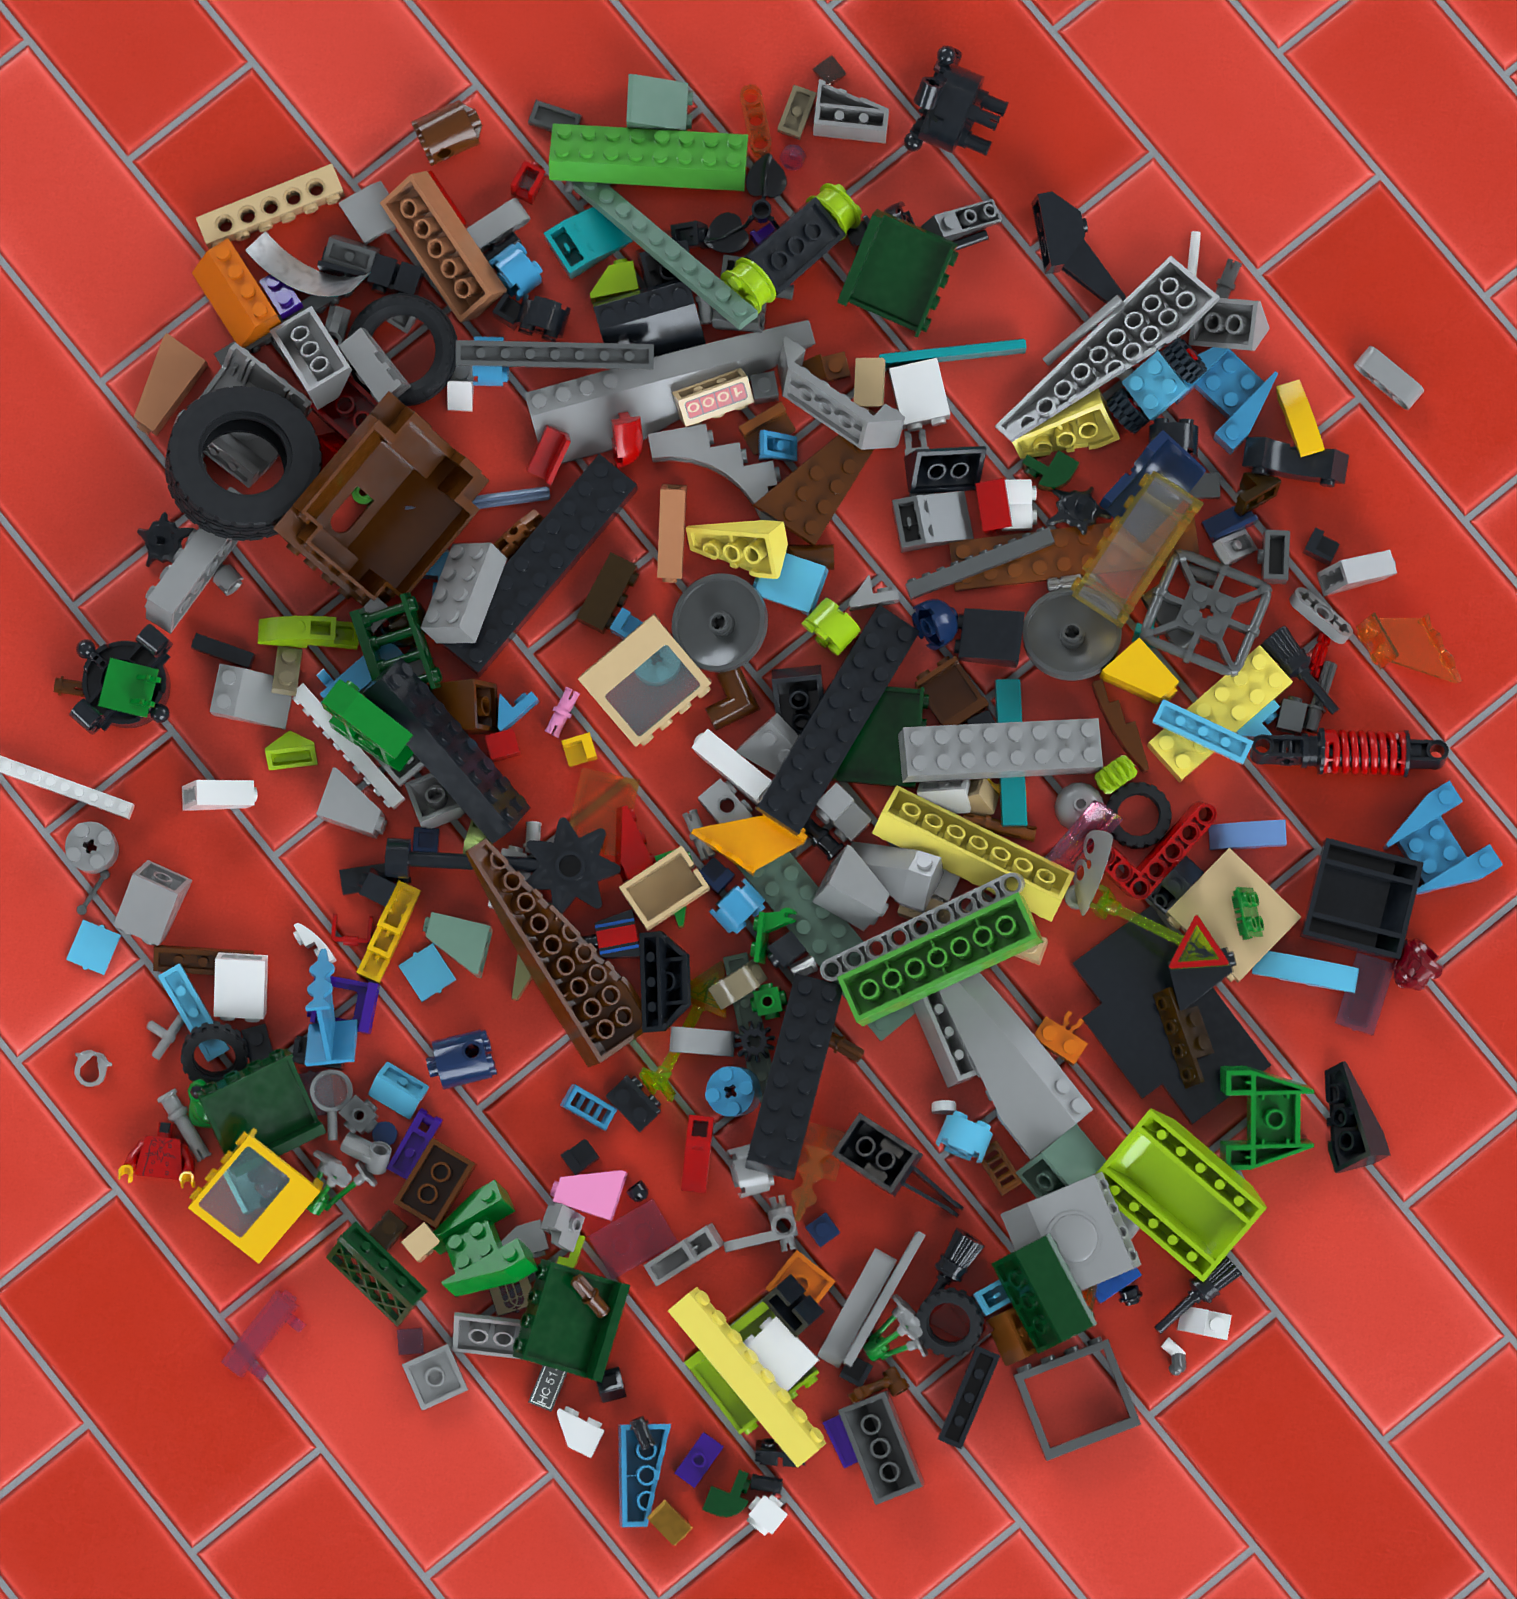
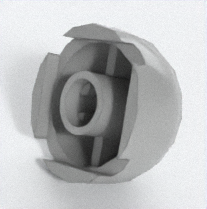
M1082 782L1071 783L1064 787L1057 795L1054 805L1055 815L1059 823L1074 832H1086L1094 828L1102 819L1104 812L1103 798L1099 791L1090 784Z

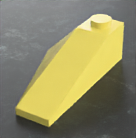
M1097 388L1012 443L1020 459H1025L1027 454L1031 457L1050 455L1058 450H1066V453L1075 452L1074 449L1089 447V450L1098 449L1119 440L1120 436L1100 389Z
M757 520L686 527L691 551L713 560L720 559L728 562L732 568L737 569L740 567L749 571V575L770 579H778L780 577L788 546L783 521Z

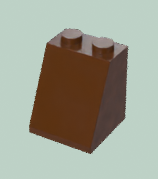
M477 679L442 682V687L432 690L430 684H427L433 695L444 704L446 710L461 724L468 735L499 732L497 684Z

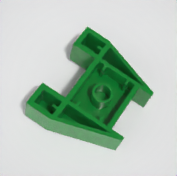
M339 679L321 702L323 708L333 715L329 720L331 728L350 742L400 772L414 754L406 745L413 734L359 693L360 689L349 680L345 683Z
M1220 1066V1091L1226 1096L1247 1095V1140L1220 1141V1158L1233 1170H1252L1314 1147V1143L1309 1139H1300L1301 1094H1314V1089L1308 1085L1248 1066Z
M496 1180L474 1191L433 1232L440 1241L433 1249L440 1255L447 1251L455 1271L454 1275L443 1280L441 1283L455 1297L515 1283L538 1270L531 1250L518 1238L504 1246L501 1243L494 1223L515 1212L509 1193Z

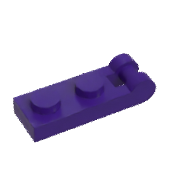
M423 1108L418 1111L387 1166L388 1170L406 1180L443 1122V1119L437 1116L434 1118L427 1114L428 1111ZM422 1122L430 1126L427 1133L418 1129Z

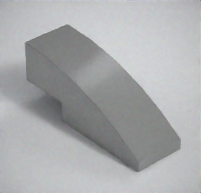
M710 1223L643 1266L657 1287L723 1246L724 1241L713 1223Z

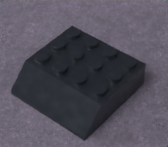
M1326 838L1323 841L1300 937L1372 956L1400 960L1424 863Z

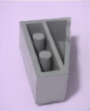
M819 79L813 136L886 143L889 118L888 108L863 97H855L848 94L846 90L834 88Z
M359 328L338 346L348 364H351L357 371L355 375L363 384L367 385L371 395L378 403L388 391L398 398L411 387L365 328Z
M776 713L743 742L736 752L775 775L798 735Z

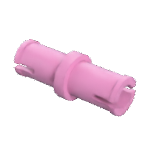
M568 687L565 688L558 705L554 706V713L547 728L544 730L549 734L552 733L557 738H559L567 718H571L572 714L570 712L580 695L577 691H573L569 699L573 689Z

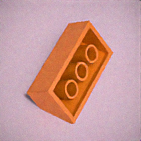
M229 238L205 253L192 271V274L238 345L246 348L270 333L269 330L281 324L278 315Z

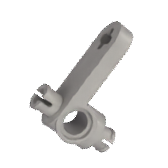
M785 1194L778 1196L779 1203H777L776 1197L769 1198L772 1210L767 1212L772 1231L723 1242L725 1252L777 1240L780 1242L781 1252L788 1251L787 1243H789L790 1250L797 1249L794 1236H798V1230L792 1206H786ZM778 1220H789L791 1223L790 1230L786 1233L779 1232L776 1228Z

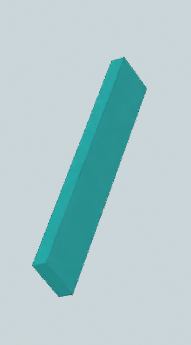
M1017 339L880 354L879 358L885 359V368H891L937 358L938 362L1022 354L1026 353L1027 347L1026 340Z
M996 679L994 681L996 723L1022 722L1020 679ZM1025 777L999 778L1002 827L1027 826Z

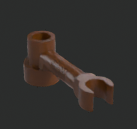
M894 1366L882 1373L884 1378L866 1386L858 1387L848 1396L854 1404L884 1388H888L892 1397H895L905 1392L910 1386Z

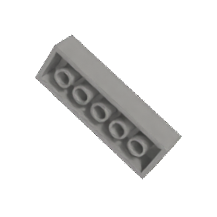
M232 487L228 488L230 492L242 494ZM201 528L198 530L194 529L188 536V544L185 548H179L174 555V563L171 567L166 566L160 574V581L157 586L152 585L146 593V619L171 634L238 543L237 540L218 537Z

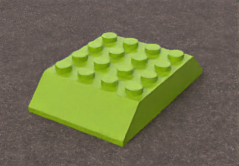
M1150 1108L1097 1171V1173L1103 1172L1118 1210L1202 1282L1207 1279L1267 1208L1249 1182L1175 1119Z

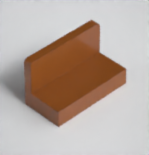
M782 402L777 403L739 426V432L754 455L759 454L760 430L787 435L795 432V427L787 416Z
M1014 1308L986 1320L988 1329L1006 1366L1037 1353Z

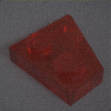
M946 1303L929 1317L930 1325L943 1329L953 1336L963 1339L969 1332L970 1319L966 1311L958 1305ZM985 1316L983 1332L978 1342L994 1330Z

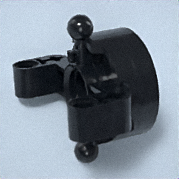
M148 624L136 637L137 642L117 641L103 644L97 649L95 644L88 639L81 640L77 644V654L79 657L87 659L83 667L84 673L82 678L85 699L80 700L73 707L69 716L91 735L95 734L100 728L106 731L110 725L119 728H137L151 721L163 723L168 720L170 711L166 704L170 695V677L164 664L171 658L167 652L171 649L173 643L152 624ZM110 658L159 669L158 677L162 679L160 683L155 684L151 700L155 702L154 708H149L147 718L98 706Z

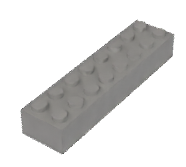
M1099 718L903 727L898 734L902 783L1091 774L1099 772L1103 767Z

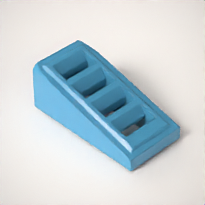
M576 1084L570 1086L560 1104L563 1108L606 1131L618 1110ZM576 1093H579L580 1096L575 1105H570ZM585 1098H588L589 1101L582 1112L579 1109ZM594 1103H596L598 1106L591 1117L588 1114ZM603 1108L607 1109L601 1122H599L597 1118Z

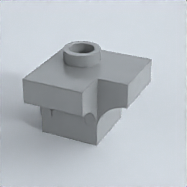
M555 1203L554 1206L548 1205L540 1229L551 1235L552 1244L564 1251L574 1252L585 1217L564 1204Z

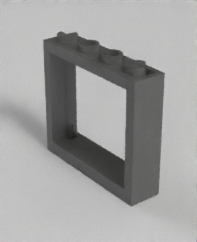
M1100 1336L1087 1341L1088 1346L1079 1350L1076 1345L1063 1350L1064 1356L1055 1359L1054 1354L1040 1359L1041 1365L1033 1368L1031 1364L1017 1368L1018 1373L1013 1375L1046 1461L1141 1425L1108 1339L1102 1341ZM1103 1349L1129 1418L1050 1448L1024 1379Z

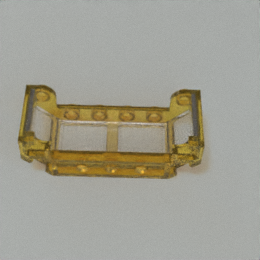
M1152 471L1151 474L1145 473L1138 484L1141 488L1135 496L1130 494L1123 507L1126 510L1122 517L1117 515L1109 526L1113 530L1108 538L1103 536L1097 544L1096 549L1099 552L1095 558L1089 557L1082 567L1085 570L1082 578L1077 577L1070 587V590L1073 591L1071 594L1072 598L1077 599L1120 629L1123 628L1135 605L1187 526L1204 504L1156 471Z

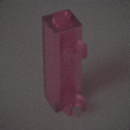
M286 1289L284 1292L277 1290L221 1363L240 1378L250 1371L258 1379L263 1380L269 1372L256 1363V1361L286 1323L297 1332H301L306 1326L302 1320L293 1314L299 1307L295 1303L297 1298Z

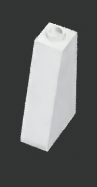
M709 729L699 734L692 746L695 753L757 806L772 780Z

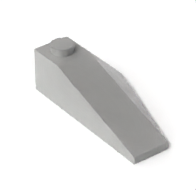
M852 842L851 847H853L887 889L895 902L901 906L922 913L925 912L944 874L941 857L915 849Z

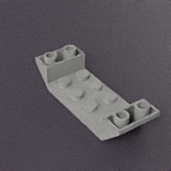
M787 336L783 339L777 366L783 397L861 450L897 447L905 416L887 404H884L873 416L866 408L858 406L848 396L839 393L830 387L826 381L820 380L811 374L807 368L802 367L806 349Z

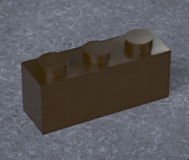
M610 552L576 617L577 621L602 634L605 633L606 629L610 630L616 618L614 614L617 608L622 609L628 598V595L625 593L629 585L633 587L638 580L640 574L637 573V565Z

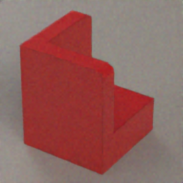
M512 728L485 736L493 763L521 755L515 732Z

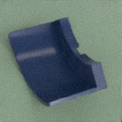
M1164 430L1147 445L1134 462L1135 465L1130 470L1132 474L1129 475L1126 472L1099 503L1109 515L1140 543H1144L1158 529L1206 472V469Z

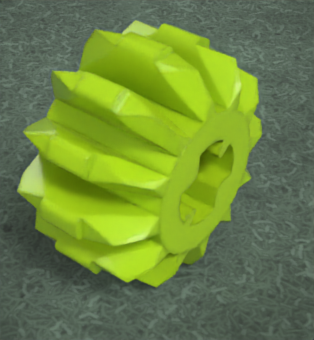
M1122 755L1097 772L1094 779L1100 790L1105 794H1111L1132 780L1138 771L1134 763L1126 755Z

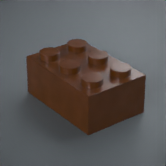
M432 1138L393 1203L431 1226L438 1228L477 1164Z

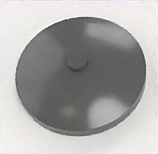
M724 573L708 575L691 584L679 598L672 617L673 638L700 669L710 672H727L746 664L762 646L768 628L767 608L761 594L744 579Z
M1061 588L1045 594L1031 606L1023 623V645L1027 656L1043 673L1061 680H1083L1101 673L1115 659L1121 646L1122 627L1116 610L1103 596L1084 588Z

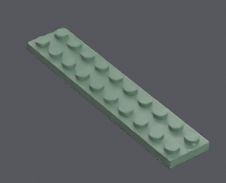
M790 852L756 870L753 876L736 865L774 912H779L786 907L797 912V915L789 914L788 918L795 919L796 922L786 927L797 937L819 967L825 960L863 942L847 921L812 902L819 887ZM852 952L849 958L850 962L858 966L861 962V956L857 952ZM831 962L827 967V971L831 976H836L839 968L837 964ZM838 980L831 981L832 983L840 985ZM910 1004L867 1024V1026L882 1041L913 1016L915 1010L913 1005Z

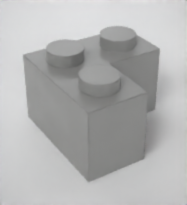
M837 782L820 798L815 807L817 810L816 816L825 825L830 823L836 829L834 834L843 842L848 840L852 843L872 823V819L854 803V799Z

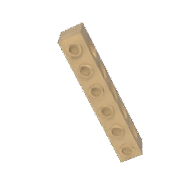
M329 164L198 216L196 220L208 249H211L227 238L230 241H242L258 230L259 232L270 230L273 228V224L278 222H290L296 218V215L303 212L305 214L313 213L319 209L318 206L326 203L328 205L338 203L345 194L333 164ZM314 187H322L323 191L320 195L314 196L311 194V190ZM298 195L300 196V201L297 204L291 205L288 203L291 196ZM275 204L278 206L276 212L272 214L265 212L268 205ZM252 213L255 215L252 222H243V217L246 214ZM223 223H232V228L229 231H220Z

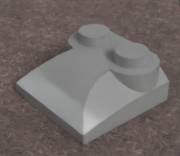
M431 773L404 783L422 828H436L465 814L463 809Z

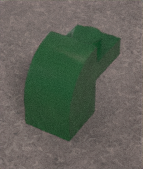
M1058 450L1049 467L1028 454L1021 467L1025 469L1024 473L1033 479H1037V477L1041 479L1038 483V489L1052 491L1053 489H1062L1070 482L1080 462Z
M739 1469L731 1492L711 1486L702 1510L719 1517H731L740 1513L749 1502V1500L740 1497L741 1492L746 1494L751 1483V1479L747 1478L749 1473Z

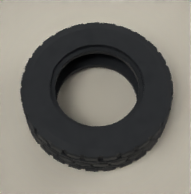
M233 386L206 393L200 396L199 400L196 399L187 406V410L181 413L176 421L177 423L173 426L165 460L166 483H169V492L172 498L175 499V504L180 511L184 512L185 516L192 523L218 537L237 541H253L278 534L273 528L320 473L322 452L320 451L321 446L318 436L315 435L316 431L311 422L289 400L262 388ZM234 432L250 433L265 439L276 449L283 463L284 474L278 483L264 492L251 495L237 494L222 488L213 481L205 469L202 454L212 441L222 435Z

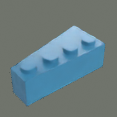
M647 1424L656 1444L642 1451L634 1431L629 1428L631 1425H618L619 1527H648L649 1520L646 1517L651 1514L671 1424Z

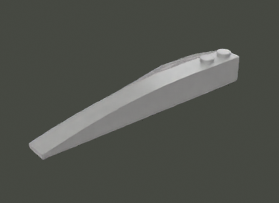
M1170 255L1120 306L1105 318L995 425V428L1011 442L1015 441L1185 334L1220 300V297Z

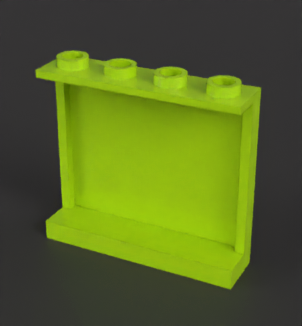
M762 1301L730 1327L741 1335L742 1342H744L751 1334L756 1337L762 1331L759 1326L768 1317L774 1319L776 1315ZM700 1350L684 1362L738 1431L739 1435L743 1432L748 1435L758 1427L756 1423L758 1419ZM815 1366L788 1391L791 1401L798 1396L796 1390L804 1385L807 1389L819 1380L816 1377L819 1371Z

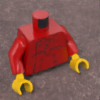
M159 1122L157 1137L145 1136V1139L139 1140L128 1154L124 1165L119 1168L118 1180L121 1179L122 1175L127 1174L129 1175L128 1183H131L133 1181V1172L135 1171L134 1175L179 1180L181 1188H184L185 1182L191 1181V1186L194 1188L196 1186L194 1179L195 1159L189 1146L184 1144L183 1140L172 1138L174 1124Z

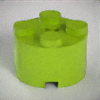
M825 598L801 624L810 633L814 632L817 635L814 639L823 648L828 647L833 654L838 656L855 639L861 629L846 612L843 613L838 609L840 606L829 598Z

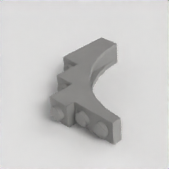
M706 424L648 434L653 462H686L711 469L738 487L752 505L774 488L777 482L781 481L779 467L774 468L773 461L744 466V463H748L746 449H741L739 442L710 447V445L714 444L712 430H707ZM755 508L760 520L774 521Z

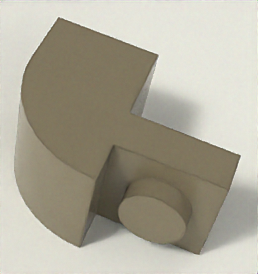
M752 959L733 973L719 980L708 990L722 1010L758 988L768 978L760 965Z

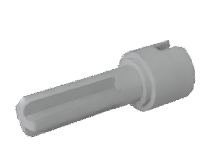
M223 563L213 575V582L227 596L233 594L242 585L241 580L244 579L230 564L224 565Z

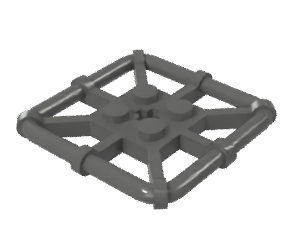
M1181 548L1177 549L1169 559L1158 587L1153 590L1152 595L1154 597L1142 623L1141 633L1139 634L1140 638L1152 647L1182 658L1185 663L1192 662L1222 675L1237 676L1244 666L1254 639L1260 634L1259 627L1270 603L1272 587L1259 578L1229 567V564L1219 563L1192 551L1182 550ZM1186 560L1219 573L1213 589L1196 583ZM1178 564L1189 586L1185 600L1167 592ZM1225 576L1257 588V590L1236 598L1218 592ZM1260 598L1250 625L1231 619L1236 606ZM1162 601L1181 608L1175 621L1151 629ZM1208 608L1213 616H1207L1205 619L1199 610ZM1227 627L1245 634L1234 662L1222 639ZM1176 629L1193 635L1187 650L1159 639L1157 636ZM1201 638L1215 644L1225 665L1194 653L1193 651L1198 639Z

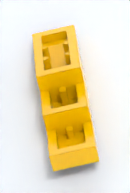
M398 880L356 972L358 975L380 984L421 890Z

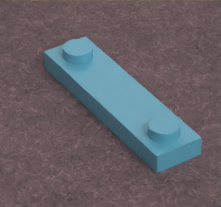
M1164 699L1152 723L1241 765H1243L1254 742Z
M181 963L158 975L190 1033L194 1027H201L202 1023L208 1022V1024H213L214 1020ZM218 1039L206 1040L198 1045L207 1062L230 1050L226 1042Z

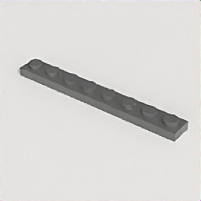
M456 340L455 366L653 370L654 344Z

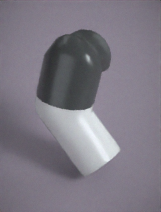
M1168 1337L1161 1347L1171 1355L1170 1373L1178 1376L1186 1369V1354L1180 1346Z

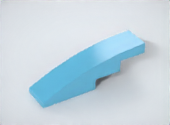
M1268 951L1252 969V974L1350 993H1355L1359 968L1272 951Z

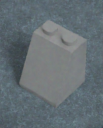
M333 767L316 813L317 816L323 821L375 839L378 838L379 834L383 835L387 825L384 813L340 770Z
M847 845L830 863L812 902L864 931L870 924L874 926L879 916L883 917L889 906L886 901L890 893L853 847Z
M147 860L132 874L113 926L119 928L124 934L142 938V941L146 944L159 946L167 937L192 883V879Z

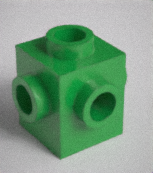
M773 983L760 985L758 987L759 991L753 992L754 997L750 998L753 1012H757L758 1016L765 1015V1020L780 1017L779 1012L786 1011L784 1005L788 1004L785 990L781 991L780 986L773 987ZM767 996L772 999L770 1006H765L763 1003L764 998Z

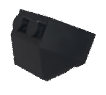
M663 931L639 933L642 1033L666 1031L691 1005L690 955Z

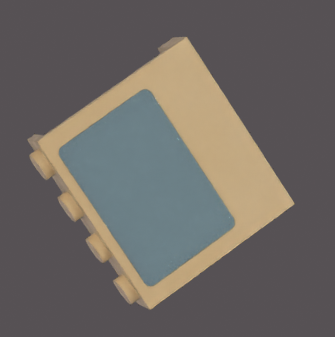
M655 613L578 677L582 685L635 747L640 743L642 746H645L654 738L652 733L658 728L664 730L673 722L671 719L673 715L677 712L683 714L692 706L690 703L692 699L696 696L702 698L711 690L709 687L712 683L711 679L704 675L660 623L661 620Z

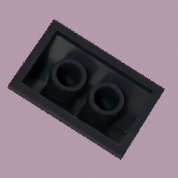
M985 446L914 450L904 457L908 492L916 494L976 490L975 483H980L987 448Z

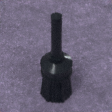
M1286 626L1279 628L1260 645L1280 665V668L1289 678L1297 677L1300 681L1303 679L1331 715L1339 710V707L1311 675L1312 670L1309 668L1312 658L1305 653L1304 648L1300 649Z
M960 1228L955 1229L945 1254L942 1253L940 1255L941 1258L934 1265L939 1274L936 1277L938 1281L930 1294L938 1289H944L946 1285L950 1286L952 1282H961L963 1280L962 1277L968 1272L969 1265L985 1247L980 1240Z
M1225 1256L1204 1282L1196 1276L1189 1279L1191 1288L1187 1292L1189 1295L1156 1324L1154 1328L1162 1334L1195 1302L1197 1304L1201 1301L1211 1303L1216 1296L1220 1295L1219 1291L1241 1276L1242 1273Z

